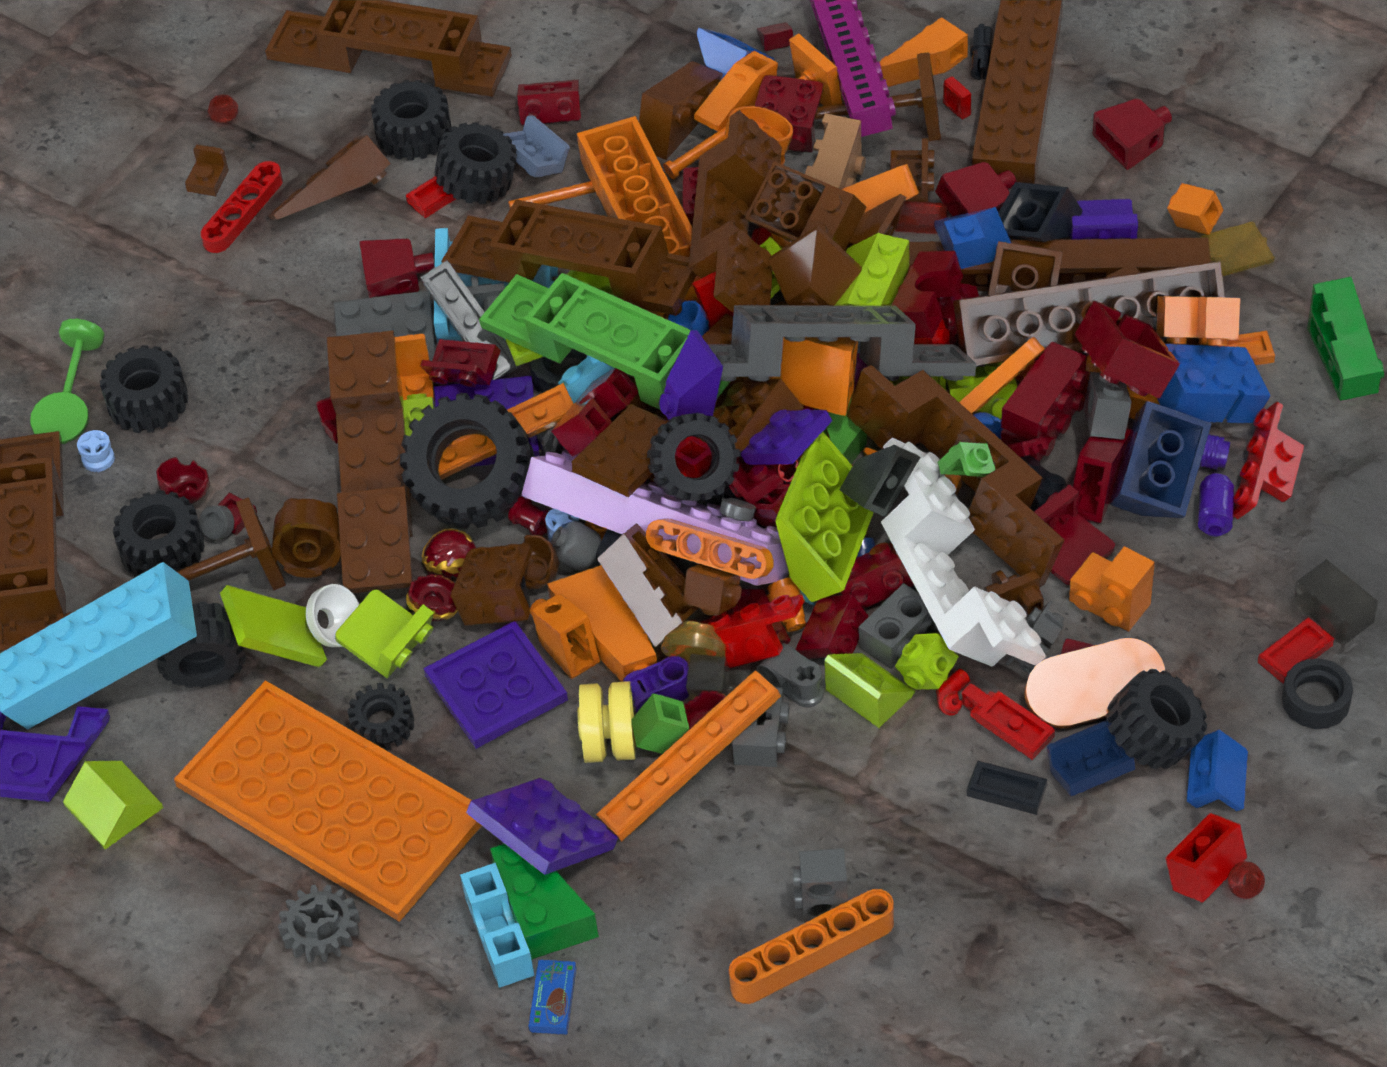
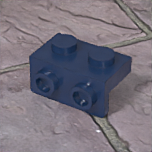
M1107 720L1047 746L1051 774L1070 796L1135 770L1134 757L1130 758L1125 754L1124 748L1122 746L1119 747L1114 741L1116 737L1110 733L1108 728L1112 723H1109Z

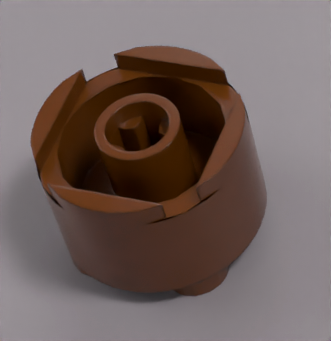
M290 498L284 502L283 507L277 512L274 519L272 540L273 558L276 563L278 560L284 566V571L296 577L313 578L322 575V571L329 567L332 569L337 565L341 556L339 518L335 505L316 499Z

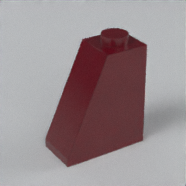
M1126 429L1124 440L1090 436L1079 454L1073 488L1079 492L1078 514L1086 520L1102 523L1131 433L1130 429Z

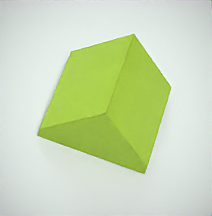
M863 653L827 655L825 659L826 690L878 728L911 699L915 693V690Z
M85 761L63 801L64 806L104 849L110 847L164 808L162 803L122 761Z

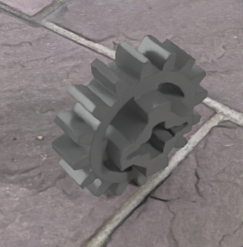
M327 884L324 890L318 892L316 885H311V893L305 894L303 891L298 890L299 899L297 901L286 900L288 911H280L281 924L278 925L285 948H292L294 957L298 958L305 953L308 962H312L316 955H320L323 962H327L328 953L333 952L336 956L340 957L342 955L340 950L342 945L350 948L353 946L351 936L359 935L357 923L360 922V917L353 898L346 899L343 889L333 894L331 885Z

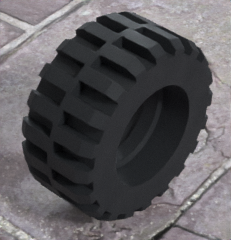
M460 393L456 395V400L451 401L446 396L438 399L439 406L434 409L430 405L421 410L425 416L420 421L415 418L408 426L413 432L411 436L404 435L401 446L405 449V453L400 454V466L404 469L401 475L405 485L410 489V494L431 516H435L446 525L454 523L458 528L468 529L470 524H474L477 528L488 526V519L494 518L496 522L504 519L503 511L508 507L512 508L518 501L517 498L520 493L522 494L531 457H534L533 448L528 441L529 437L514 415L506 410L504 405L496 400L490 402L486 396L476 394L474 399H472L467 393ZM469 434H481L489 437L497 449L496 461L490 474L479 484L464 489L450 488L443 483L439 476V462L448 445L457 438Z

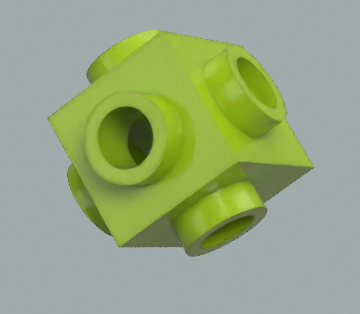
M939 633L915 634L911 641L903 648L902 655L895 667L903 675L905 683L915 690L939 689L948 678V674L959 656L954 651L948 649Z

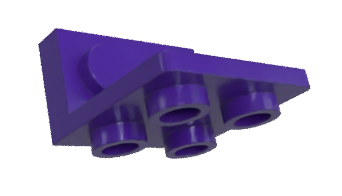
M1130 199L1077 201L1083 212L1081 216H1072L1071 240L1137 239L1138 218L1137 214H1133L1132 201Z

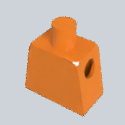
M557 594L548 600L538 599L531 605L530 614L533 616L539 642L571 679L600 662L589 616L562 594Z

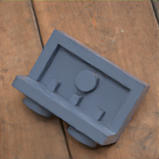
M535 116L526 117L522 131L503 134L504 136H509L512 140L511 144L515 145L517 149L516 162L530 176L540 178L546 175L562 173L570 147Z

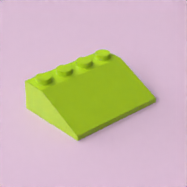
M824 432L803 452L775 520L790 578L811 602L844 591L874 513L863 508L839 490L853 466Z

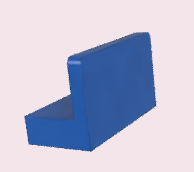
M1221 730L1205 735L1191 749L1187 802L1195 808H1199L1219 799L1235 811L1244 809L1247 749Z

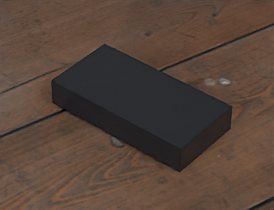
M977 760L967 788V796L1037 815L1047 788V779Z

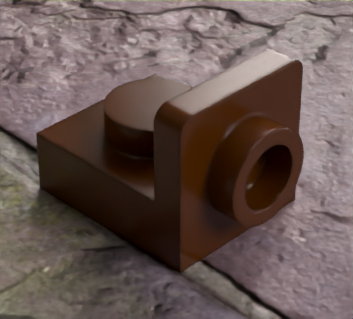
M197 144L193 149L196 162L185 182L187 192L216 197L229 171L225 152L221 148Z

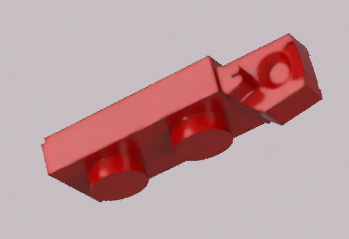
M970 683L962 691V705L970 710V716L1031 760L1055 737V730L1052 726L999 690L996 693L990 691L986 694Z

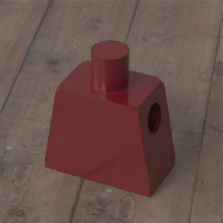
M1133 99L1095 112L1093 114L1092 135L1126 170H1129L1163 145L1165 125L1172 121V116L1169 109L1164 105L1151 110L1141 99Z
M982 162L943 174L935 193L953 217L996 207L999 213L1010 193L1009 190L1012 189L1016 182V178L1010 170L997 175L989 163Z
M407 238L359 241L369 298L418 292L420 289L417 274L428 273L435 268L433 253L413 256L411 240Z

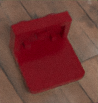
M773 75L764 76L755 106L777 112L790 122L793 127V135L788 150L813 153L815 145L814 121L823 93V84L819 81Z
M1068 485L1059 493L1055 492L1050 495L1045 504L1036 511H1033L1064 539L1051 573L1066 585H1070V579L1092 552L1107 558L1115 550L1113 540L1078 514L1079 492L1071 485Z

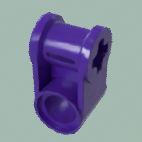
M679 656L667 657L644 669L633 671L623 680L630 681L632 699L636 713L652 694L684 701L691 695L693 689L688 662Z

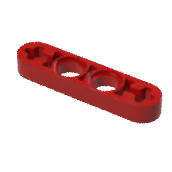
M265 161L255 166L201 230V238L205 250L212 253H220L229 248L283 183L280 166L277 163ZM249 193L258 194L255 199H243ZM237 213L241 215L236 220L226 219L230 214Z

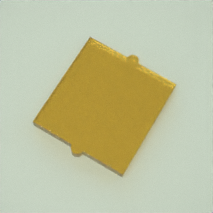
M1253 221L1201 236V238H1209L1210 260L1221 262L1222 276L1273 263L1275 260L1267 245V238L1262 237Z

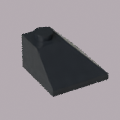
M1015 182L998 214L1009 238L1046 242L1069 237L1072 230V216H1081L1083 210L1068 187Z

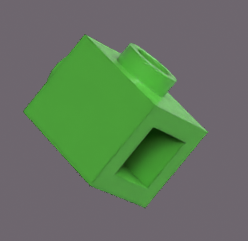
M652 694L631 719L636 746L663 754L689 730L683 701L657 694Z

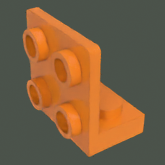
M425 334L395 337L397 367L402 381L403 400H407L408 395L426 394L427 397H433L435 402L433 381L429 379V375L420 367L422 360H430Z

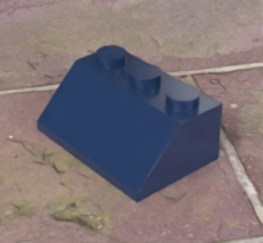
M1147 401L1136 412L1109 505L1140 516L1184 518L1212 423Z

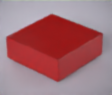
M953 76L944 80L943 103L960 119L963 120L971 115V92Z

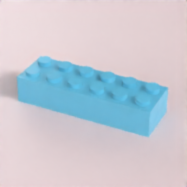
M162 562L0 653V712L28 730L197 637L189 581Z

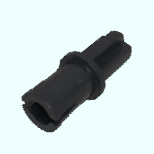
M979 24L974 29L973 45L970 47V56L972 57L971 76L977 80H981V70H983V79L987 78L992 50V29L984 24Z

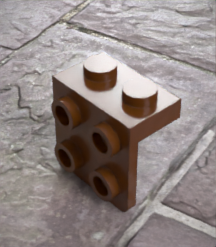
M529 544L477 547L467 553L451 592V597L464 625L528 620L530 607L520 583L532 554Z

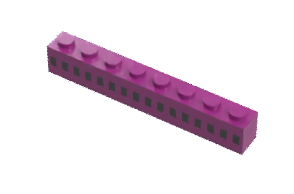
M809 0L828 57L837 66L840 91L849 118L861 120V137L893 129L891 116L896 115L893 98L889 95L886 79H883L874 46L870 44L867 27H864L861 11L858 10L857 1Z

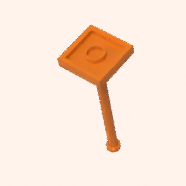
M799 33L789 39L795 78L821 82L823 84V93L820 103L823 106L842 104L837 66ZM726 126L673 162L670 160L665 162L663 167L667 175L674 180L679 176V172L683 168L688 167L697 161L700 155L724 141Z

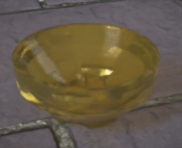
M685 621L680 627L671 630L664 636L661 651L669 657L679 656L692 663L716 664L723 662L726 657V645L714 631L715 628L711 625L694 621Z

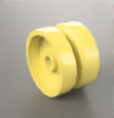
M630 681L611 683L608 689L609 705H604L603 691L598 683L579 685L578 731L579 739L582 740L585 763L603 762L607 755V739H611L613 756L617 761L636 759V743L631 719L634 717Z

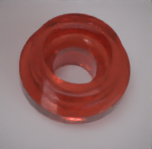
M225 94L215 96L210 101L208 107L209 117L216 122L231 121L239 112L237 102L231 96Z
M1242 861L1232 867L1228 876V885L1230 891L1236 897L1250 899L1263 890L1265 877L1256 864ZM1244 875H1245V876H1246V882H1245V884L1243 885V877H1244Z

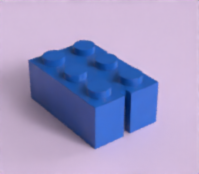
M1165 344L1169 349L1168 351L1172 352L1180 365L1161 397L1157 398L1161 406L1207 422H1223L1225 417L1228 423L1254 422L1256 415L1263 409L1271 395L1246 347Z

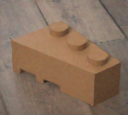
M825 113L822 120L824 124L823 140L816 139L814 150L819 152L813 166H807L805 174L843 189L856 184L857 175H862L865 169L866 157L862 156L861 120Z

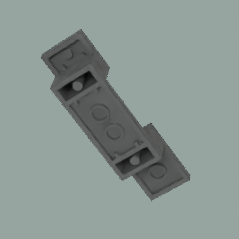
M734 305L731 344H708L724 366L721 381H735L736 377H749V379L755 381H767L769 377H780L784 337L786 340L794 342L805 341V337H818L819 340L827 342L837 341L838 337H850L851 340L860 342L859 358L868 366H874L889 381L899 380V376H913L922 370L930 377L943 376L947 380L958 381L962 380L963 376H975L976 362L955 344H914L916 324L896 306Z

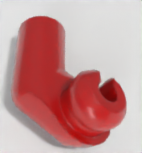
M958 669L942 683L939 689H936L938 708L946 715H955L962 708V700L959 699L958 692L970 683V677L964 670Z

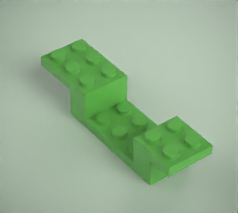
M564 273L559 275L550 288L516 274L479 319L481 328L559 364L573 348L634 376L640 400L661 410L660 396L664 393L666 380L691 331ZM720 380L717 398L731 381Z

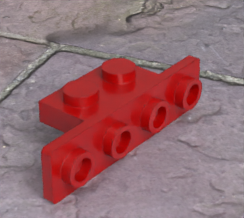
M1275 402L1268 409L1263 408L1254 419L1255 431L1247 445L1248 457L1240 471V476L1242 477L1240 486L1234 494L1233 517L1236 519H1240L1256 507L1261 490L1281 502H1285L1292 496L1304 445L1277 429L1283 405L1279 402Z
M802 594L792 597L782 595L770 603L762 605L752 603L743 607L740 611L729 614L725 611L721 615L712 616L707 620L699 622L695 619L689 620L679 626L678 632L671 644L674 649L704 642L718 671L778 656L783 647L772 623L796 617L805 600Z

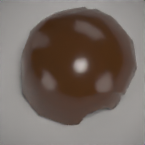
M526 535L522 544H529L532 554L523 576L526 581L527 590L541 589L555 579L560 562L555 547L542 535Z

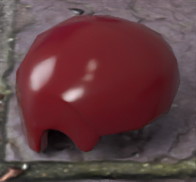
M173 457L161 463L156 470L159 491H165L167 495L170 492L178 493L179 498L184 496L189 500L190 504L202 499L210 486L207 470L198 466L195 460H192L189 465H184L177 457Z

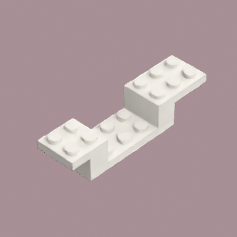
M891 438L883 446L884 449L897 445L917 454L921 458L904 485L909 495L881 521V524L948 649L992 667L1006 654L1036 666L1046 658V655L1039 645L1041 643L1039 635L1029 627L1025 620L1027 615L1022 606L1016 601L1009 602L1002 599L992 591L988 593L977 587H973L969 591L966 584L958 578L953 569L955 564L948 555L975 528L968 518L970 516L969 510L958 500L955 494V485L944 474L940 473L937 463L940 459L931 452L925 453L918 450L910 442L905 444L895 438Z

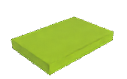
M226 585L220 592L238 646L316 667H321L327 660L321 643L314 638L308 628L306 607Z

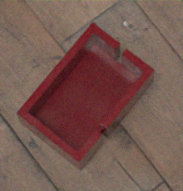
M1094 300L1074 334L1082 344L1081 349L1090 355V362L1100 369V376L1113 384H1118L1119 381L1128 384L1130 390L1143 397L1151 394L1160 398L1180 365L1179 361L1172 352L1168 351V347L1149 324L1124 314L1117 326L1116 322L1121 315L1120 311Z
M1051 341L1002 407L1001 428L1003 430L1001 432V441L1007 445L1038 437L1046 438L1048 449L1030 454L1029 456L1036 458L1039 462L1043 456L1048 457L1054 448L1056 438L1060 433H1066L1076 411L1080 412L1084 407L1086 397L1085 385L1089 377V372L1086 371L1087 356Z

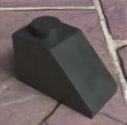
M892 445L857 459L839 490L863 508L886 517L921 457L897 445Z

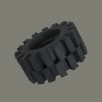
M377 683V689L373 690L370 684L365 686V694L360 690L355 693L357 700L351 698L349 702L350 708H348V717L352 731L379 747L384 745L386 751L392 750L390 744L393 742L397 747L402 745L401 737L408 740L411 736L410 730L414 729V715L408 695L405 696L403 689L399 688L396 691L395 685L390 683L388 688L385 689L383 683ZM382 710L394 712V716L387 722L371 723L368 721V718L375 712Z

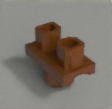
M999 570L992 573L993 584L984 587V590L988 593L992 591L1000 598L1009 602L1016 601L1028 615L1035 607L1040 610L1044 607V598L1040 591V577L1035 570L1020 577L1016 574L1006 577Z

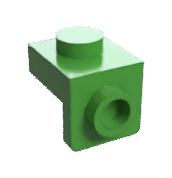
M960 442L951 447L949 452L937 462L940 473L948 475L985 477L996 470L987 443Z

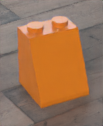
M784 337L780 377H769V380L781 378L802 405L846 416L854 394L858 341L851 340L850 337H838V340L834 342L821 341L818 337H805V341L794 342L788 341Z

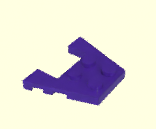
M77 706L68 736L2 730L6 715L0 712V797L50 802L110 720L108 709Z

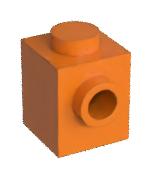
M1184 183L1180 185L1176 194L1171 197L1167 207L1177 227L1206 235L1210 234L1224 211L1215 191Z

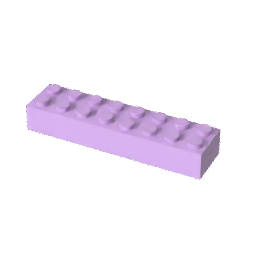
M563 450L562 454L546 452L545 456L531 457L521 495L523 497L620 534L625 533L636 523L646 532L648 525L652 521L668 518L767 548L774 559L772 571L767 576L757 579H748L740 576V580L758 586L777 582L788 577L789 570L777 527H760L756 525L757 520L754 518L751 521H739L726 517L720 513L719 505L707 504V506L697 503V501L677 499L675 496L666 494L663 491L664 489L661 486H657L655 482L643 483L628 498L572 472L571 461L579 453L572 457L567 450ZM659 529V535L663 536V540H677L678 535L672 536L666 534L664 529ZM691 534L688 537L687 546L695 554L700 550L701 542L698 536ZM722 543L718 548V556L724 563L731 559L732 552L727 544ZM756 556L750 558L742 557L740 561L753 563L755 569L761 567V562L756 560Z

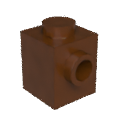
M702 564L687 569L682 603L701 608V612L707 615H721L723 612L735 607L741 597L740 576Z

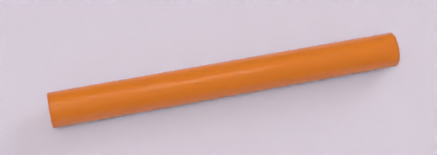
M591 181L515 200L545 205L596 191ZM515 200L508 201L510 208L512 207Z

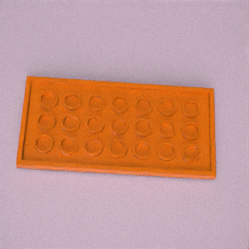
M266 680L174 778L176 787L399 922L482 826L466 813L470 801H472L471 799Z

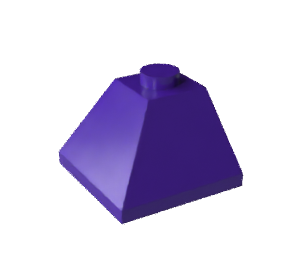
M697 330L690 331L666 380L664 393L660 396V409L668 420L676 416L693 413L713 416L724 366Z

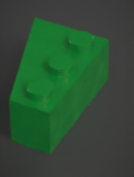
M1352 276L1313 284L1307 329L1339 400L1342 401L1378 393L1380 380L1384 378V367L1382 361L1377 357Z
M506 844L490 848L493 863H496L507 892L515 923L520 925L531 954V960L599 937L595 913L557 871L544 875Z

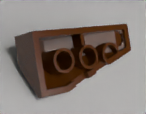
M368 135L355 137L325 163L328 166L327 169L322 168L317 173H314L306 180V187L303 189L299 188L268 216L271 220H278L366 185L369 182L374 185L387 174L385 168L391 163Z

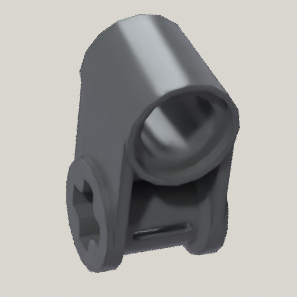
M782 643L783 649L780 655L766 658L757 666V672L774 687L782 688L783 694L797 705L802 707L816 706L822 701L824 696V690L820 684L822 679L820 666L798 653L792 646Z

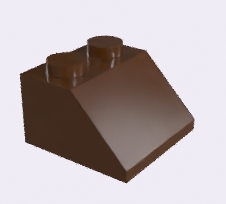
M998 241L988 295L1057 285L1063 252Z

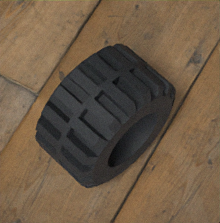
M403 80V83H393L389 89L384 88L381 90V95L374 98V104L371 106L374 130L379 147L384 149L385 153L389 156L394 154L397 159H402L403 157L407 158V160H414L417 157L423 159L427 158V155L430 153L436 154L440 140H442V135L445 132H449V128L452 127L447 97L443 94V91L439 87L434 88L433 83H423L422 80H415L414 82Z
M472 122L470 125L461 123L459 127L453 126L449 128V132H445L442 135V140H440L434 171L439 186H444V192L453 194V198L457 200H466V203L478 202L479 204H486V201H497L498 197H503L506 195L507 190L510 189L517 159V149L515 145L511 144L512 140L509 136H504L503 131L495 130L491 125L485 124L484 126L479 125L477 122Z
M142 345L139 349H134V347L128 348V352L116 354V359L109 360L106 363L107 369L102 370L100 375L102 379L100 380L101 391L112 421L116 425L120 424L121 428L127 431L133 428V432L141 433L142 430L154 432L155 428L160 427L163 429L168 426V422H175L179 418L178 413H183L186 409L185 403H188V391L178 359L173 357L172 353L168 350L162 352L161 347L154 346L151 349L148 345Z
M693 413L673 417L666 424H662L657 429L658 433L656 436H652L650 441L652 447L647 452V458H650L651 462L648 468L650 473L654 474L655 478L653 480L657 486H661L668 495L675 496L680 500L689 501L708 500L712 496L720 495L724 492V487L731 485L733 482V473L738 472L740 465L736 464L737 457H740V449H736L734 444L737 440L735 435H730L728 432L730 428L725 423L718 422V419L713 416ZM691 436L703 439L711 451L710 467L704 475L698 478L684 476L679 471L675 462V452L679 443Z
M157 491L156 494L150 495V492L144 493L140 499L136 497L131 499L130 505H124L120 509L121 515L115 517V527H113L115 542L125 569L129 573L133 572L134 577L141 575L162 562L173 570L179 571L193 565V562L198 563L200 561V552H203L205 547L204 537L193 504L190 505L189 500L184 496L179 498L178 493L170 492L167 495L165 491ZM159 534H167L166 536L158 539H151L152 537Z
M207 602L192 604L197 637L158 657V671L165 680L172 681V684L178 686L185 685L188 688H203L213 684H221L222 681L230 680L234 677V673H239L242 670V665L245 664L246 660L245 647L238 646L225 607H221V604L215 602L212 604Z
M1149 669L1147 672L1145 670L1139 672L1112 698L1113 700L1107 707L1109 712L1106 714L1107 721L1112 723L1108 727L1109 731L1115 735L1116 739L1114 741L1119 747L1122 746L1126 751L1125 754L1130 758L1132 756L1136 758L1137 763L1143 766L1147 763L1153 769H1158L1160 766L1166 769L1178 763L1205 736L1204 732L1207 730V723L1204 721L1207 716L1205 710L1201 708L1202 702L1200 699L1195 697L1194 691L1190 686L1187 687L1182 683L1183 680L1177 676L1175 678L1172 677L1169 672L1164 670L1159 672L1157 669Z

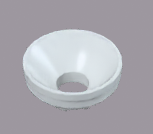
M329 584L316 590L310 596L306 606V621L310 632L318 642L328 647H343L335 640V633L359 606L355 595L344 586ZM319 610L324 611L328 616L329 624L326 629L322 628L318 623L317 615Z

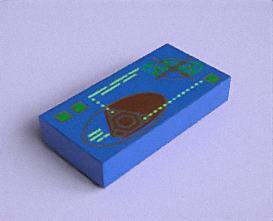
M538 960L529 1021L530 1032L568 1035L577 970L576 962Z

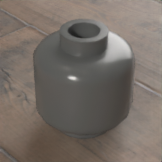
M572 521L565 527L560 526L556 529L552 536L551 544L556 549L559 562L581 572L587 568L592 569L597 565L596 552L602 540L601 535L597 531L578 521Z

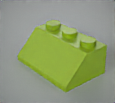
M877 233L847 249L846 253L862 267V271L834 306L892 305L899 286L902 285L910 267L909 240Z

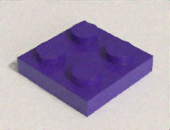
M780 410L771 416L770 423L761 432L755 434L749 440L750 444L740 454L747 465L793 464L833 420L827 410Z

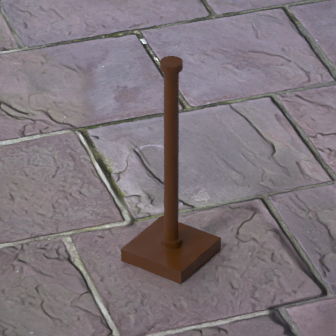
M930 53L917 54L921 88L916 89V93L890 97L893 98L895 108L918 105V108H923L929 141L941 140L937 96ZM845 103L818 107L815 120L823 119L825 113L847 116L848 112Z
M249 497L236 502L249 538L244 539L245 543L176 571L185 579L191 581L251 556L252 559L258 558L273 591L286 586L278 562L276 563L273 558L268 536ZM68 612V613L64 614V616L66 617V616H68L69 614H71L72 612Z

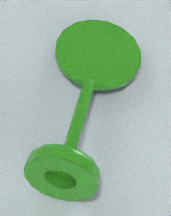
M68 319L60 324L59 337L65 344L74 348L63 392L43 397L35 405L30 418V425L34 434L59 431L62 444L68 443L81 435L89 422V411L84 401L71 393L81 351L98 349L103 344L105 337L101 327L82 319Z

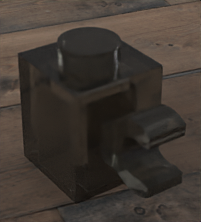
M690 654L686 685L690 700L699 696L702 691H718L719 694L727 695V689L734 690L750 675V671H730L726 657Z

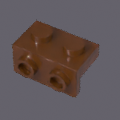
M922 138V150H891L890 170L908 164L920 193L915 197L905 200L904 204H928V192H934V172L928 173V169H934L935 150H928V138Z

